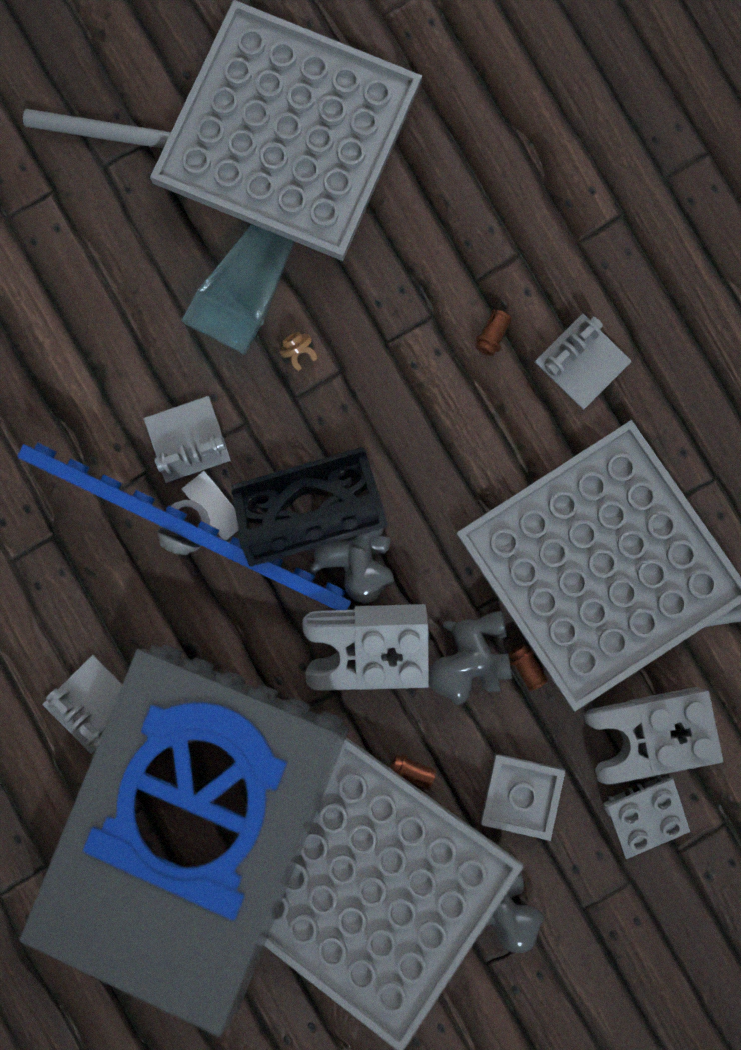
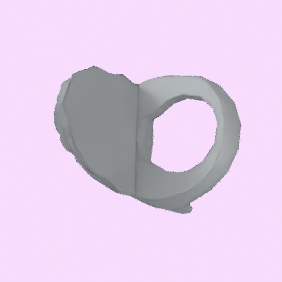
M182 500L171 505V507L178 510L182 507H192L198 511L201 521L210 525L208 512L199 503ZM159 525L158 539L160 540L161 547H164L166 551L187 555L201 547V545L189 539L181 538L174 532Z

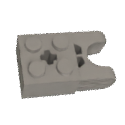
M426 604L355 606V610L313 611L303 618V633L309 641L330 644L337 649V652L332 656L312 660L308 665L305 675L306 683L311 689L429 688Z
M698 687L682 689L592 708L584 713L585 723L595 729H618L623 738L621 751L612 759L598 763L595 769L597 781L601 783L615 784L724 762L711 699L707 690ZM677 724L680 726L679 733L675 737H673L670 735V731L675 730L674 725Z

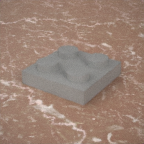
M495 753L480 819L481 825L551 841L565 770Z

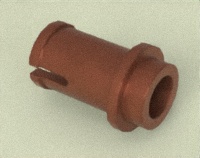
M493 309L482 334L475 338L477 342L475 348L488 356H494L495 352H499L501 350L500 342L512 321L511 316L501 310L496 311Z
M523 644L508 654L511 659L509 662L511 666L515 665L528 690L534 691L546 684L549 679L545 676L534 658L533 650L529 649L527 644Z
M405 753L402 756L396 754L390 766L391 770L405 780L423 787L425 790L430 789L436 775L435 768H430L410 760Z

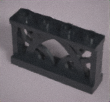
M364 447L231 485L239 529V542L249 567L388 527L382 500ZM359 480L356 485L349 488L353 481ZM366 488L368 489L369 495L356 497ZM313 493L328 497L317 510L304 514L286 511L301 496ZM259 509L260 511L265 512V513L256 514V513H252V512H250V511H254V510ZM250 523H262L259 527L250 528Z

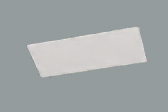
M205 471L182 488L191 501L199 503L208 512L210 525L220 530L218 534L222 539L227 540L239 530L235 508Z

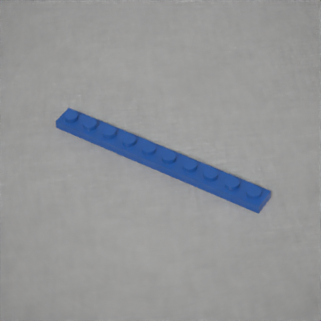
M37 442L33 448L23 444L17 456L38 468L335 610H347L351 603L349 599L344 597L346 593L344 589L329 582L324 588L312 582L315 575L296 567L294 572H291L281 567L283 563L281 559L249 567L238 538L232 536L231 541L228 542L217 536L220 531L219 529L200 521L197 527L185 521L188 514L168 505L166 511L153 506L155 498L138 490H135L133 495L120 490L123 483L105 474L99 480L87 474L90 467L70 458L66 464L55 458L57 451Z

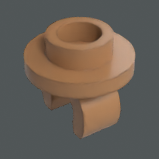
M295 332L282 341L283 347L279 352L283 358L289 357L290 363L296 370L302 369L298 363V356L301 353H308V356L313 361L317 360L315 351L309 346L312 341L309 334L301 335L300 332Z

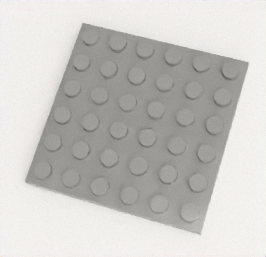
M233 0L150 179L155 185L343 261L420 87L422 75Z
M632 420L456 533L574 712L741 604V576Z
M346 737L264 946L396 1050H404L523 869L524 864Z

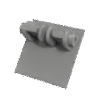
M584 314L535 361L583 410L632 362L600 330L603 327L601 321L596 317L589 320Z
M209 396L144 418L157 456L155 464L158 471H162L165 483L231 461Z
M92 655L59 689H54L46 697V701L42 705L92 754L97 749L123 684Z
M658 775L655 779L643 783L644 788L641 783L637 784L638 792L634 793L630 787L627 789L628 796L622 792L613 797L609 796L608 801L603 803L608 816H611L626 859L690 832L672 777L665 776L662 778Z

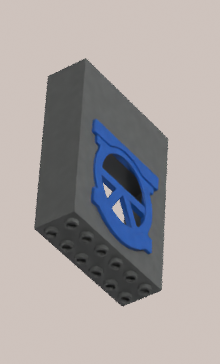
M151 645L150 649H137L19 941L220 1037L240 1009L350 728L342 725L343 719L328 712H323L320 715L309 711L310 705L294 698H291L290 701L277 698L278 691L260 684H258V687L244 684L246 678L230 671H226L225 674L213 671L214 665L199 658H194V660L182 658L183 652L168 645H163L162 647ZM189 740H202L213 743L227 751L235 760L233 766L196 795L194 794ZM168 747H172L174 750L178 787L145 773L150 762ZM241 778L245 779L248 791L246 817L212 802ZM137 788L240 833V835L223 856L204 866L182 868L154 855L148 849L138 831L135 819Z

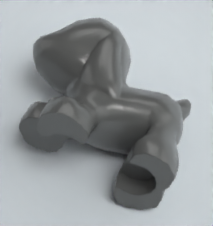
M384 528L314 548L315 559L310 566V572L315 574L322 568L344 567V588L349 598L364 604L374 602L383 590L394 582L391 570L372 558L373 554H384L388 551L391 538L379 536L383 533Z
M502 611L492 612L477 620L465 619L458 623L445 621L443 627L452 633L458 652L453 656L442 657L433 662L428 672L431 689L436 694L450 699L455 705H460L469 698L472 681L478 676L481 679L483 689L488 692H500V680L512 679L508 653L492 654L485 636L496 639L507 637Z
M522 874L517 876L485 925H493L498 940L504 949L518 954L532 949L536 943L539 928L544 922V916L539 909L533 906L516 905L511 899L513 896L523 892L524 881Z

